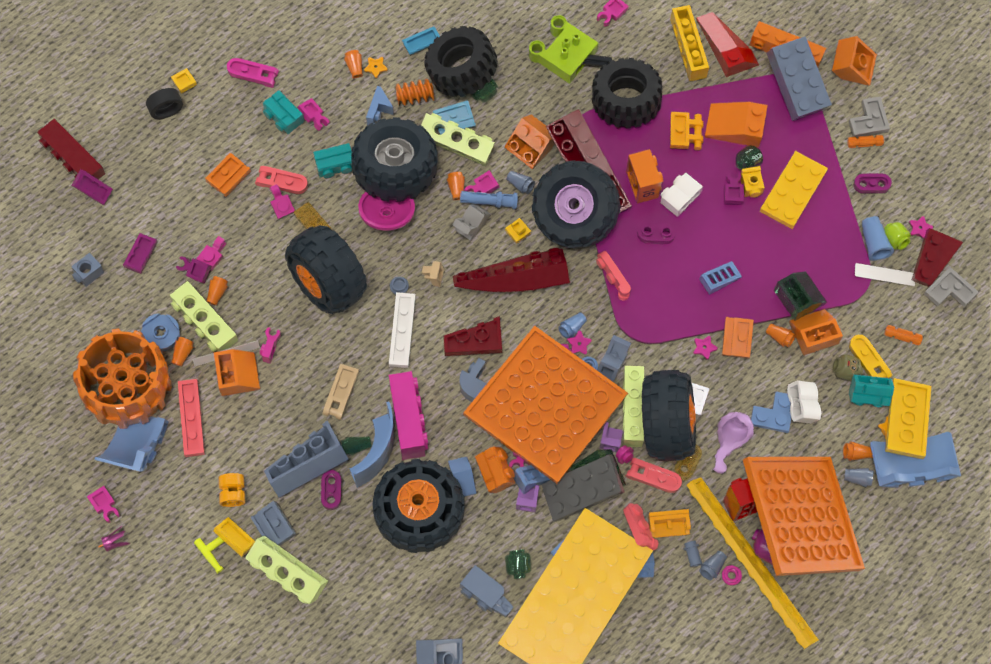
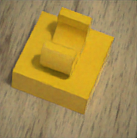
M520 218L505 228L506 233L516 244L531 234V230Z

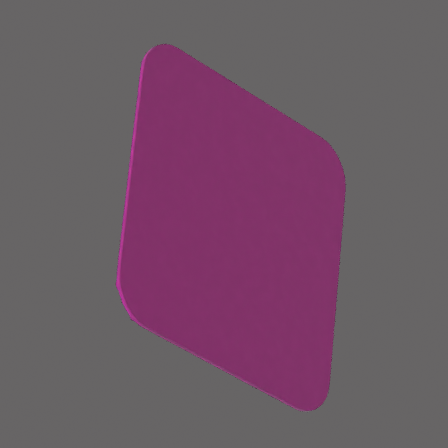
M774 74L662 95L661 108L653 119L651 118V121L646 124L642 123L639 127H615V124L610 125L605 122V119L602 120L594 109L582 114L632 207L619 213L614 229L610 231L605 239L595 244L598 254L606 251L631 287L629 298L625 301L618 298L619 291L614 284L609 283L606 277L607 273L602 269L616 323L631 339L644 344H660L724 331L725 317L754 320L753 324L817 312L823 309L827 310L846 306L860 299L867 291L871 279L855 276V264L859 263L870 266L871 264L823 111L792 121ZM753 102L768 105L759 148L705 138L710 104ZM671 112H688L689 119H694L695 114L702 115L704 124L702 128L703 143L701 150H695L694 144L689 142V149L670 148ZM689 128V134H694L693 128ZM650 149L652 156H656L657 170L663 176L662 190L658 198L637 203L626 173L628 155ZM797 151L827 167L828 170L794 228L791 229L759 211L794 152ZM760 166L765 187L763 194L758 197H744L743 204H724V185L729 184L726 181L727 173L730 172L731 178L736 179L737 173H741L742 169ZM687 173L701 184L703 189L701 194L677 217L660 203L661 193L665 188H670L674 185L673 181L677 176ZM644 223L669 224L675 229L676 234L673 242L670 244L643 243L638 239V228ZM644 230L645 233H650L649 230ZM663 231L664 234H669L668 231ZM732 261L742 278L709 295L699 280L700 276L707 271ZM731 268L727 269L731 276H734ZM721 272L725 279H727L728 277L726 276L725 272ZM717 274L716 277L719 280V282L722 281ZM710 278L711 282L716 284L713 278Z

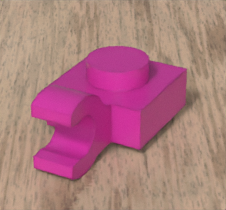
M277 184L270 187V191L275 199L270 204L277 219L294 212L295 209L288 194L282 196Z
M218 236L212 248L206 245L196 259L211 265L210 271H212L223 258L220 252L226 245L225 240Z
M268 327L265 331L267 341L266 344H262L260 355H262L263 362L271 364L281 333L280 330H277L276 335L271 336V328Z

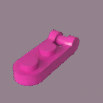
M233 58L227 63V71L230 76L263 84L271 88L274 87V78L279 73V70L275 67L240 58Z

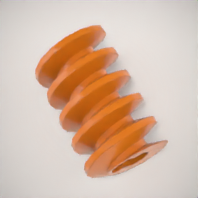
M425 79L424 84L421 80H418L417 86L413 81L410 82V87H408L406 82L403 83L402 88L399 84H396L395 91L398 106L400 101L406 106L407 100L413 105L414 99L419 104L421 103V98L428 102L429 96L435 101L433 85L428 79Z

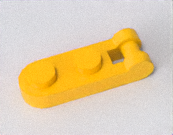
M863 335L852 337L849 348L853 355L860 359L861 366H863L868 376L892 377L890 369L870 341ZM879 368L881 372L877 374L875 369Z

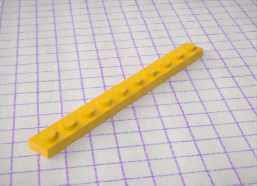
M700 477L690 481L686 486L689 488L691 495L697 499L703 512L709 516L714 527L724 537L726 544L732 548L737 559L748 570L749 576L756 581L760 591L771 602L773 609L779 613L784 620L785 626L792 631L796 641L804 649L815 644L819 639L761 559L755 555L751 545L704 480Z

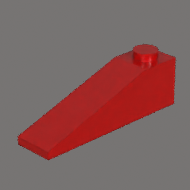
M713 12L696 17L726 77L759 66L752 50Z

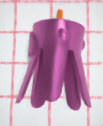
M122 525L110 535L101 537L103 544L98 547L104 546L108 552L116 547L129 545L130 543L128 542L113 543L124 535L125 531L113 535Z

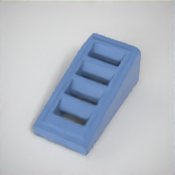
M731 261L705 272L700 276L699 280L710 295L737 281L742 276ZM731 268L734 276H731L727 269ZM724 271L728 278L725 279L721 272ZM717 274L722 281L719 282V280L716 277ZM710 278H713L716 284H713Z

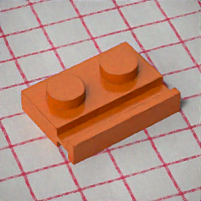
M229 153L205 180L227 197L251 172V169L232 153Z
M725 317L722 356L750 358L754 320Z

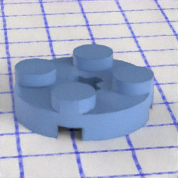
M160 313L153 314L143 322L141 332L149 343L155 342L161 352L175 346V341H178L180 337V328L172 316L167 314L160 315ZM158 329L161 331L166 330L163 336H156Z

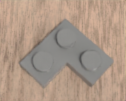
M881 97L863 99L862 107L865 116L850 118L849 120L852 136L857 138L858 136L889 132L890 127Z
M950 267L925 291L924 295L937 306L951 295L965 307L979 292Z

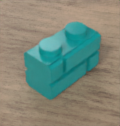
M280 90L263 102L264 115L269 120L272 118L276 122V127L281 132L285 131L287 134H290L304 122V115Z
M349 143L313 152L319 178H331L336 173L342 172L347 174L352 171V151Z
M854 374L849 389L850 401L856 405L872 404L879 408L890 406L894 384L891 378Z

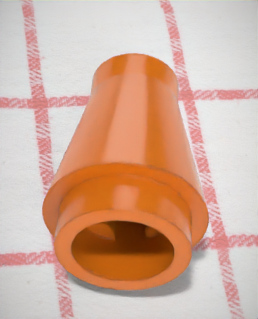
M358 50L346 52L344 61L352 74V78L362 77V55L359 54Z
M462 172L449 173L446 180L453 200H460L461 191H464L465 177Z
M214 276L210 280L206 302L217 306L220 298L228 288V281Z
M772 323L766 330V334L770 335L782 347L786 346L789 348L796 337L793 330L776 326Z
M179 337L178 341H175L171 363L182 367L194 348L192 346L194 342Z
M852 441L844 445L843 456L849 461L873 458L872 450L869 446Z

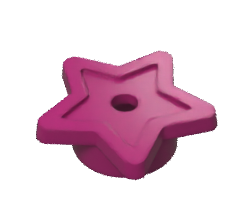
M924 216L918 221H909L912 226L911 236H921L924 239L926 230L929 228L933 229L932 225L926 223Z
M580 330L576 336L567 338V341L571 344L572 353L581 352L585 355L587 354V345L592 340L584 338Z
M710 336L703 340L694 339L697 347L693 354H700L707 360L710 353L718 349L717 346L711 343Z

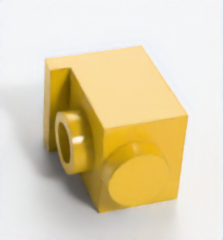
M760 166L742 169L740 181L741 184H744V197H758L763 194L765 187Z

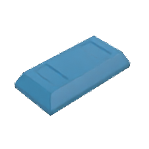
M435 26L403 39L402 42L409 55L428 48L430 44L434 43V39L437 36L440 37Z

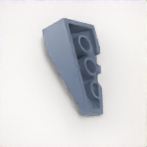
M462 638L416 640L417 664H462Z

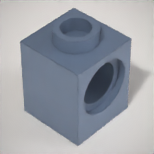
M90 253L71 266L74 272L72 274L73 278L77 283L82 282L85 287L104 273L101 264ZM85 269H90L88 273H82Z

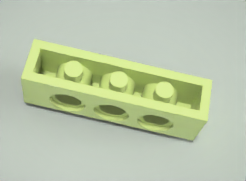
M426 113L421 125L429 132L437 146L486 166L494 149L495 142H492V138L482 135V137L478 136L472 129L465 128L464 130L453 121L449 120L446 122L441 120L442 117L432 113L429 115ZM438 127H442L445 129V132L438 135L435 133V130ZM458 134L462 139L459 142H454L452 137ZM471 142H477L479 144V147L477 149H471L469 147V144Z
M188 281L170 294L172 300L170 304L177 312L181 311L184 314L182 317L188 325L193 324L196 329L194 331L201 339L204 337L208 341L206 344L212 352L228 349L238 341L234 331ZM188 304H195L193 308H186ZM201 317H207L203 322L198 321ZM214 330L219 331L217 335H210Z
M625 366L623 371V389L628 392L623 401V446L626 445L627 447H642L644 442L642 423L644 366Z
M266 536L256 539L245 558L252 567L265 572L269 579L279 582L284 590L293 592L305 604L315 602L328 583V580ZM267 556L272 558V564L267 561ZM283 567L287 568L288 576L284 574ZM299 579L304 581V587L299 584Z

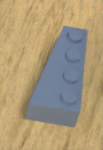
M328 420L322 424L323 428L318 432L313 431L308 435L309 439L300 445L298 443L294 446L288 456L283 455L264 470L270 485L278 497L289 493L349 460Z

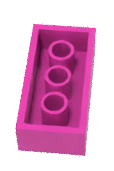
M412 371L389 375V383L402 460L425 457V450H428V439L425 432L424 416L420 414L422 413V405L417 377L413 378Z

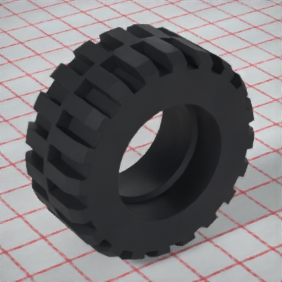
M467 26L454 27L448 32H443L440 37L437 36L434 39V43L429 45L424 61L426 72L436 89L444 95H450V97H457L458 95L466 97L467 94L472 95L478 89H483L484 85L491 81V76H494L498 65L496 52L488 37L481 30L470 26L469 28ZM471 56L464 64L451 68L457 60Z
M619 58L618 61L612 60L608 62V65H603L596 72L593 79V108L598 113V116L602 120L605 119V122L610 125L615 124V127L619 128L621 126H625V128H631V126L639 127L642 123L646 124L651 121V118L653 119L661 108L662 79L656 69L653 70L650 64H644V61L640 59L638 61L634 60V58ZM622 88H632L641 94L632 98H623L615 95L613 92Z

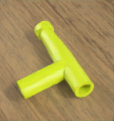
M218 536L208 545H205L201 538H198L194 541V544L213 566L216 573H220L224 568L219 565L211 551L224 543V541Z

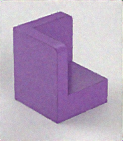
M606 422L599 449L617 452L620 449L623 431L608 427L609 423Z
M535 485V489H530L526 494H523L519 488L516 503L517 510L536 511L539 485Z

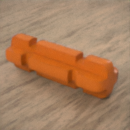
M873 135L858 136V138L849 137L847 144L849 148H856V146L870 147L874 144L882 146L884 144L883 135H875V137Z
M887 325L885 329L886 336H895V339L908 343L911 341L915 345H920L923 339L921 334H913V332L901 328L895 329V326Z

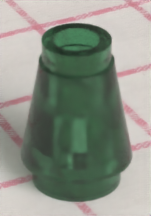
M369 436L346 437L344 440H341V445L346 455L352 456L371 448V440Z

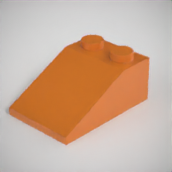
M753 102L711 103L705 138L759 148L768 105Z

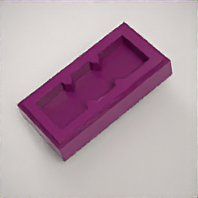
M81 169L71 185L102 205L105 204L113 190Z
M139 233L123 263L124 268L141 274L158 242L157 239Z

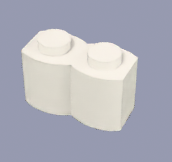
M687 173L677 176L673 181L674 185L670 188H665L661 193L660 203L677 217L701 194L703 186Z
M795 381L788 384L787 393L791 402L790 414L794 422L810 424L820 420L821 408L818 403L816 384L805 381Z

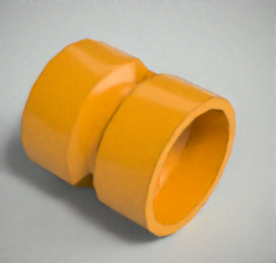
M239 473L220 475L218 477L219 489L222 491L219 493V504L223 507L244 505L245 491L242 490L245 487L244 475Z

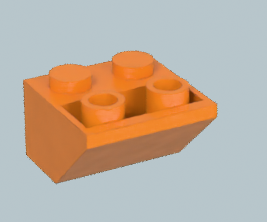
M531 114L521 118L505 148L533 169L551 151L555 143L546 125Z
M825 309L789 320L803 356L837 345L843 337L836 319Z
M235 349L214 352L221 396L260 390L254 352Z

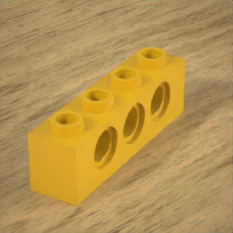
M687 5L672 8L670 21L689 81L707 78L709 65L691 7Z

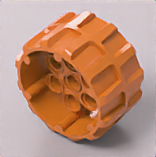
M119 328L112 329L111 333L93 337L87 348L78 353L76 357L78 368L73 372V380L83 404L87 410L95 415L98 422L102 424L113 423L118 425L120 429H127L129 425L149 422V417L156 413L158 409L162 411L166 406L164 399L167 391H171L172 388L168 366L159 346L153 341L149 343L142 332L134 330L131 333L120 331ZM125 353H133L128 358L124 355ZM122 359L120 363L114 364L116 360ZM146 362H148L149 366L151 367L156 365V372H151L148 375L146 373ZM135 363H141L140 366L133 367ZM102 373H108L106 377H100ZM122 376H127L124 381H119ZM140 380H146L144 384H138ZM97 382L99 384L98 396L95 391H90V386L95 385ZM113 390L110 395H105L106 391ZM128 393H131V394H132L131 397H126V398H124V396H125L126 394H128ZM118 399H119V400L121 401V403H122V404H113V403L117 402Z

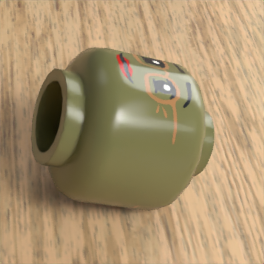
M843 354L835 359L833 371L837 378L851 382L854 374L862 375L863 366H861V361L857 357Z

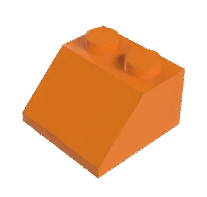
M858 36L841 39L838 41L832 71L840 79L869 86L877 54Z

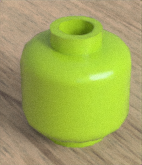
M895 222L885 226L884 231L894 250H902L909 245L911 234L903 224Z

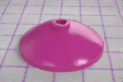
M365 192L359 200L358 211L361 219L368 226L378 230L389 231L405 226L412 219L415 212V203L410 198H406L401 202H396V200L382 201L380 197L376 196L374 198Z

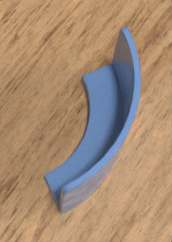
M389 401L386 402L388 414L372 420L375 437L370 452L359 464L349 468L357 488L377 476L390 458L395 434L393 414Z
M149 417V422L145 424L140 422L129 425L127 429H120L118 426L107 449L103 454L95 457L94 460L139 472L145 471L147 469L146 464L152 463L156 456V451L154 450L157 443H162L169 421L160 417Z
M950 432L927 437L926 457L924 459L885 452L886 442H870L880 487L898 488L899 485L909 483V487L924 485V481L936 479L938 483L961 476Z

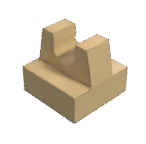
M433 261L432 266H423L422 274L425 275L424 278L430 279L433 286H441L444 273L441 262Z

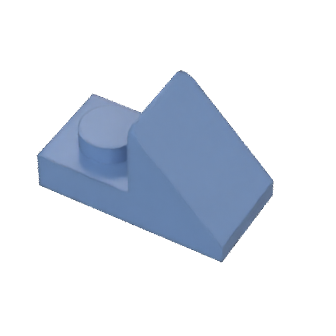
M377 86L366 116L367 125L378 122L382 112L393 115V106L380 86Z
M532 465L519 467L515 470L514 480L523 494H526L535 485H541L550 480Z

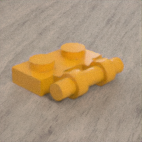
M671 112L670 148L689 149V142L694 144L695 150L702 149V128L704 122L702 121L701 114H695L694 119H689L688 112ZM689 128L694 129V134H689Z

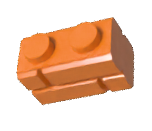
M493 446L475 456L488 492L498 493L515 484L513 478L515 473L507 463L508 456L504 449Z

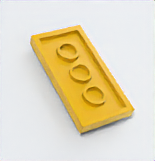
M795 151L759 212L793 229L828 168Z
M894 378L892 380L894 392L889 406L885 452L924 459L926 457L931 386Z

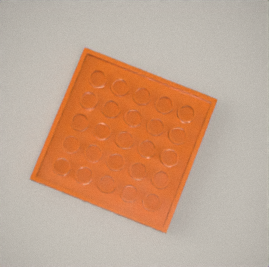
M534 326L463 412V415L558 484L624 401L628 392Z
M747 457L743 459L776 576L853 572L865 569L831 457Z

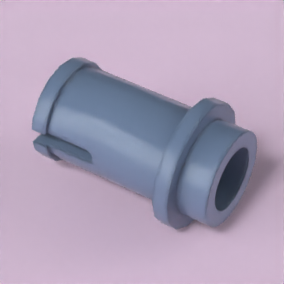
M696 541L685 543L683 549L687 552L690 567L700 566L702 561L698 551L699 544H696Z

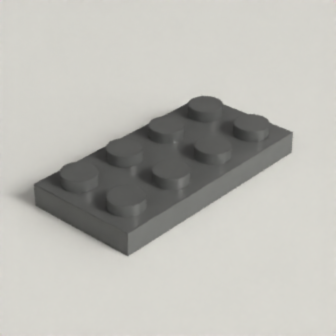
M606 455L566 473L558 484L552 480L541 484L554 522L624 493L612 455Z

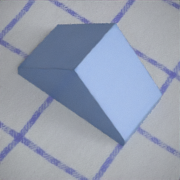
M463 457L448 461L450 471L458 480L464 497L476 494L473 473L468 458Z

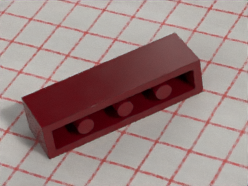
M55 118L37 132L40 138L38 140L45 149L48 147L54 159L57 161L60 159L65 170L68 173L72 171L75 174L74 178H76L80 169L98 180L105 175L103 167Z

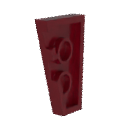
M927 229L911 280L924 286H931L963 242L934 229Z
M500 316L493 318L492 321L487 323H478L473 328H464L444 335L445 356L502 353Z

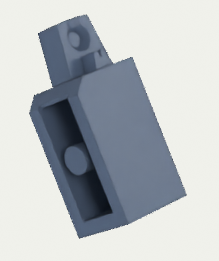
M476 565L460 583L461 593L468 599L472 597L478 601L476 604L483 611L488 609L490 612L495 611L507 617L513 610L511 603L504 597V587Z

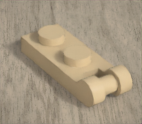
M340 364L326 401L323 415H332L336 419L342 420L359 374V369ZM333 403L339 404V408H332Z

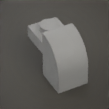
M471 204L462 218L455 219L453 226L456 227L455 231L472 240L484 226L491 213L477 204Z

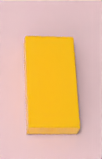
M229 517L218 524L213 530L241 557L247 554L255 543V540Z

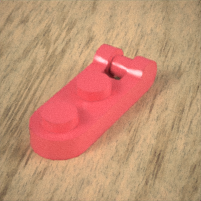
M260 166V175L255 181L257 186L270 188L277 184L281 191L294 194H302L308 188L307 179L303 175L267 166Z
M606 251L597 255L598 259H596L597 265L600 269L605 270L609 283L614 284L619 291L618 298L622 301L627 300L630 295V285Z
M632 458L630 463L631 469L626 474L627 478L668 493H675L680 489L682 480L679 474L643 460ZM639 468L644 469L643 474L637 473Z
M628 504L623 511L637 545L647 546L652 550H656L658 540L652 537L642 508L638 504Z

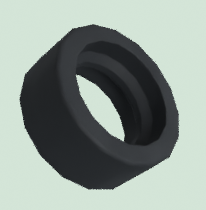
M165 88L151 94L146 100V106L152 118L161 120L177 114L183 107V101L178 90Z

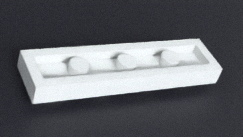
M396 292L389 367L408 368L415 294Z

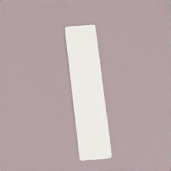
M859 263L855 264V276L915 286V282L911 280L913 276L911 272Z
M257 340L225 350L250 351L260 348ZM214 353L192 360L194 366L215 361Z

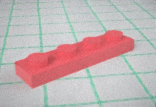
M198 380L178 381L184 456L205 455Z

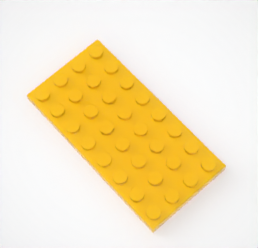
M584 508L498 644L528 664H583L653 550L647 546L637 545L633 537Z

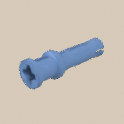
M461 191L460 203L495 205L497 208H517V193L503 194L501 191H498L496 194Z

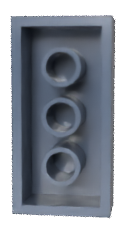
M806 36L773 47L766 53L792 121L820 112L832 105Z

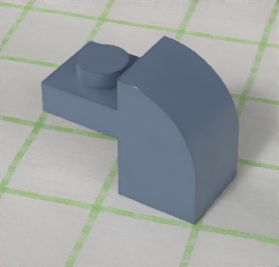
M613 335L597 371L614 382L625 362L631 343Z
M478 358L476 363L473 362L470 365L468 373L462 370L460 374V391L470 402L476 398L487 384L479 380L480 375L485 369V361Z

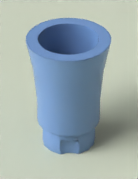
M873 216L864 219L862 227L869 260L876 261L891 256L894 253V249L887 238L879 218Z

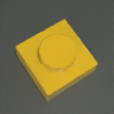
M187 68L171 76L173 83L181 94L197 85Z

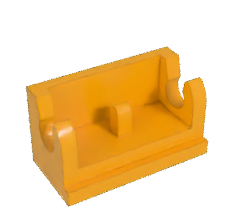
M689 509L649 512L648 524L652 537L690 535Z

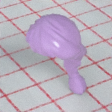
M729 412L724 417H721L717 424L720 448L715 455L716 463L713 470L716 473H724L727 470V466L723 459L753 437V423L748 415L741 412Z

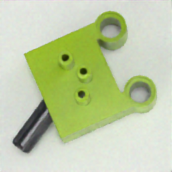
M556 15L551 19L550 32L557 38L547 50H545L544 43L539 40H535L529 45V59L532 62L541 64L569 84L585 65L602 67L612 61L611 57L594 55L598 51V42L568 23L566 18L561 15Z

